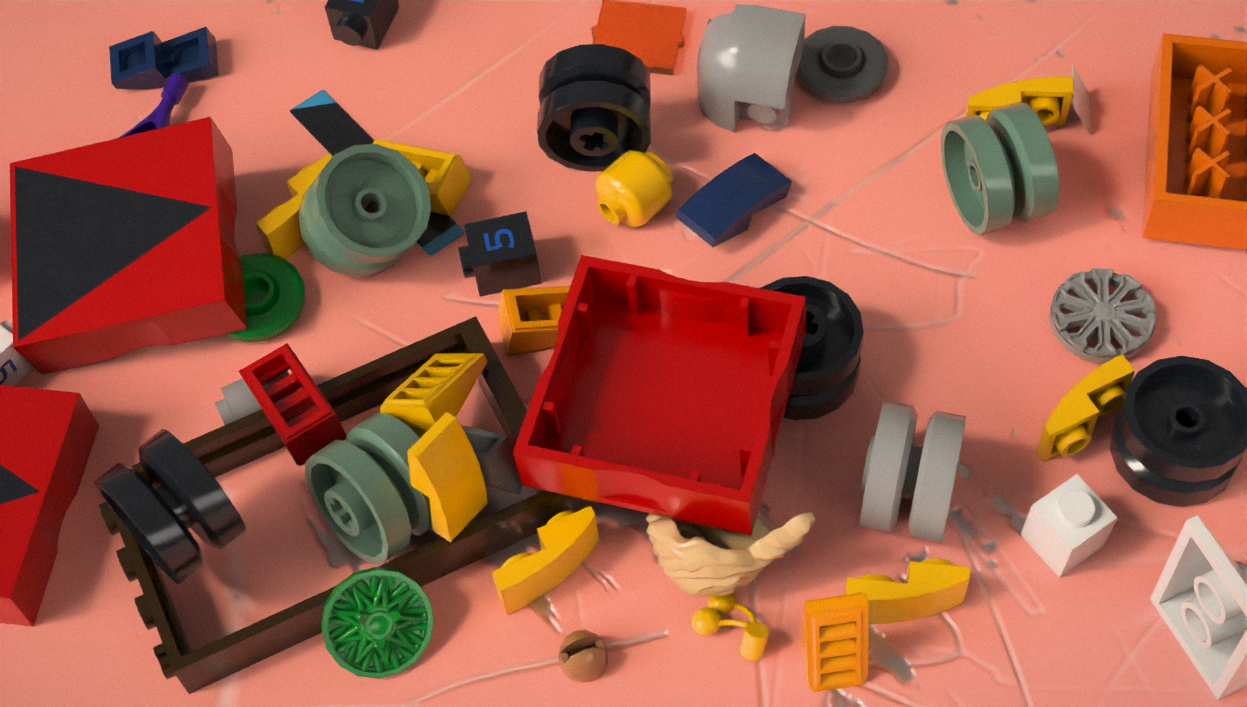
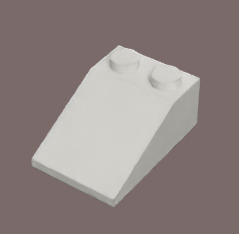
M1196 515L1186 520L1150 600L1217 700H1220L1247 687V567L1240 561H1235L1221 541Z

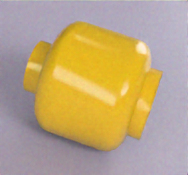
M630 150L622 154L601 172L596 179L595 188L599 197L596 201L598 210L607 221L615 225L620 222L632 228L645 225L671 200L673 178L669 168L663 160L652 152L642 153Z

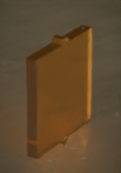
M603 0L597 25L591 27L592 44H605L625 49L640 58L650 73L673 75L679 48L685 46V38L682 33L686 19V8Z

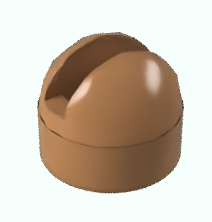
M586 629L570 633L565 637L559 649L561 668L564 674L573 681L580 683L594 681L604 673L607 667L608 656L603 640L596 633ZM588 645L595 646L592 648L582 650L572 655L570 658L568 657L569 652L575 651Z

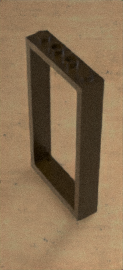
M476 316L317 385L335 411L339 421L342 422L383 404L385 399L436 353H484L487 364L477 381L504 433L509 437L513 449L527 413L523 402ZM313 405L310 406V407H308L307 409L301 411L300 413L296 414L295 416L289 418V419L286 420L285 422H288L289 420L295 418L296 416L300 415L301 413H303V412L307 411L308 409L312 408ZM262 409L183 443L210 471L214 478L285 447ZM140 462L131 466L151 485L153 484ZM534 488L537 494L466 526L451 543L441 537L378 567L397 569L415 579L419 586L422 587L538 533L537 528L546 525L553 516L567 510H573L571 496ZM106 502L99 504L102 512L101 515L111 535L120 533L125 547L116 550V553L129 582L138 579L143 594L134 598L138 612L146 628L151 630L156 627L162 643L153 647L161 670L167 680L177 676L188 694L322 633L321 621L324 604L336 586L195 651H191L158 565L130 534Z

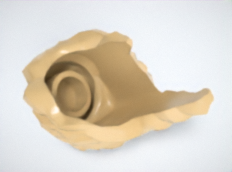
M812 511L795 516L783 527L770 531L765 525L766 519L757 514L752 535L649 513L646 518L649 523L646 532L650 535L649 539L653 543V553L658 556V564L681 590L690 595L723 596L734 593L752 582L773 559L784 557L787 550H791L794 546L802 543L804 534L809 532L810 526L816 520Z

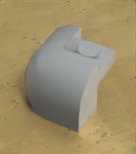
M736 4L733 12L719 15L714 19L709 18L698 51L697 95L703 114L716 126L735 133L739 118L742 117L763 124L773 123L789 127L794 106V81L804 50L806 14L759 5Z

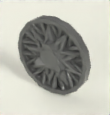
M831 26L817 30L804 39V50L796 76L800 85L816 98L830 103H851L865 99L880 89L887 76L888 55L881 42L869 32L852 26Z

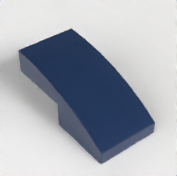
M207 27L162 42L154 31H150L109 46L111 84L116 89L163 88L173 73L184 76L189 83L219 74L216 39Z
M753 153L733 164L704 185L678 209L676 218L710 246L715 247L747 231L753 214L786 198L792 181L759 155Z

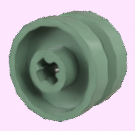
M1015 102L995 108L987 115L986 121L981 116L970 115L950 121L944 126L941 136V156L946 183L962 221L972 233L984 235L1004 229L1011 223L1012 216L1019 221L1027 222L1048 216L1056 210L1059 200V174L1055 154L1047 131L1038 115L1027 103Z
M378 144L353 145L336 153L304 193L298 218L301 237L314 258L331 271L352 278L375 276L392 267L417 242L427 229L432 207L428 185L416 165L396 150Z
M379 412L373 414L349 431L346 441L334 440L313 454L305 464V477L310 494L326 523L351 552L364 561L377 565L385 562L410 544L411 534L420 536L432 528L429 497L412 487L410 483L407 451L420 437L407 424L396 417Z

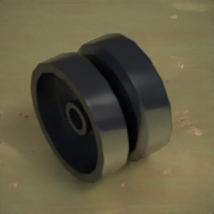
M582 44L561 50L545 62L539 75L540 108L537 119V136L540 148L550 159L568 168L593 172L604 171L622 154L630 150L646 152L651 143L650 71L640 58L625 49L614 46Z
M809 276L786 277L761 287V289L806 297V336L783 418L791 420L817 419L839 409L853 394L860 372V353L864 335L861 312L849 294L829 281Z
M1188 356L1159 359L1138 371L1126 389L1121 403V410L1116 417L1112 429L1110 452L1117 472L1133 490L1157 503L1182 507L1205 503L1223 492L1234 476L1243 458V454L1247 450V388L1225 368L1206 359Z
M161 429L138 447L140 463L153 482L152 485L135 468L120 462L95 480L94 483L103 499L130 534L155 563L179 585L203 565L202 550L189 532V528L206 544L222 550L246 530V526L240 514L210 471L172 433Z

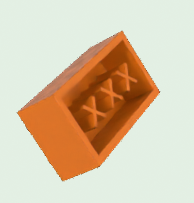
M1162 34L1151 72L1142 238L1247 250V42Z

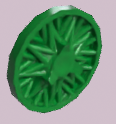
M256 253L239 257L242 263L247 329L226 333L225 335L230 339L248 343L269 340L287 331L299 318L305 304L304 282L295 266L280 256Z
M373 567L354 572L336 585L324 604L321 630L326 649L340 667L359 677L380 679L401 673L419 660L431 640L434 617L430 600L415 579L397 569Z

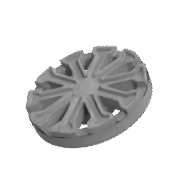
M1092 268L1089 272L1081 271L1072 274L1058 287L1050 307V324L1054 335L1068 351L1088 361L1106 363L1121 354L1126 359H1130L1146 347L1157 321L1155 303L1150 294L1141 288L1142 285L1130 275L1113 273V269ZM1088 284H1096V293ZM1109 285L1118 287L1112 295H1109ZM1074 291L1080 298L1069 295L1068 293ZM1128 295H1131L1135 299L1123 302V300ZM1064 308L1073 311V313L1064 314L1060 312V309ZM1142 313L1144 314L1145 318L1143 319L1133 315ZM1080 326V330L1077 333L1069 334L1066 330L1067 328ZM1128 330L1139 333L1140 337L1132 336ZM1089 338L1098 340V345L1095 348L1087 346ZM1115 338L1122 348L1115 349L1110 340Z

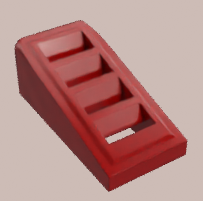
M288 343L239 370L245 384L298 466L305 465L306 461L313 454L334 440L344 441L346 439V433L335 411ZM291 370L292 373L266 389L262 387L267 382ZM302 387V389L298 390L297 392L293 393L292 395L286 397L285 399L281 400L280 402H278V403H276V404H273V403L277 402L278 400L282 399L283 397L289 395L290 393H292V392H294L295 390H297V389H299V388ZM313 405L312 408H310V409H308L307 411L301 413L300 415H298V416H296L295 418L289 420L288 422H285V421L288 420L289 418L295 416L296 414L300 413L301 411H303V410H305V409H307L308 407H310V406Z

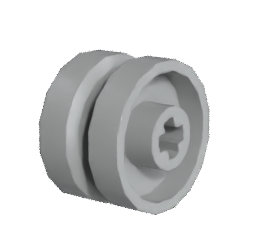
M884 400L876 435L871 436L861 483V489H865L859 525L861 527L890 532L897 524L902 498L913 500L908 524L911 536L942 543L966 416L936 411L929 418L924 445L913 443L918 417L914 406Z

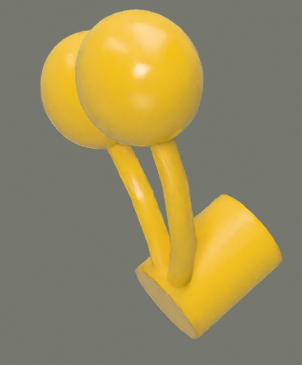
M734 593L723 596L710 595L708 599L709 607L697 610L692 616V628L697 634L702 636L714 634L723 625L744 627L745 631L740 647L741 655L753 661L760 660L763 657L769 629L764 624L757 622L755 614L749 609L736 603ZM735 608L745 613L751 622L748 623L734 619L721 620V615L728 614Z

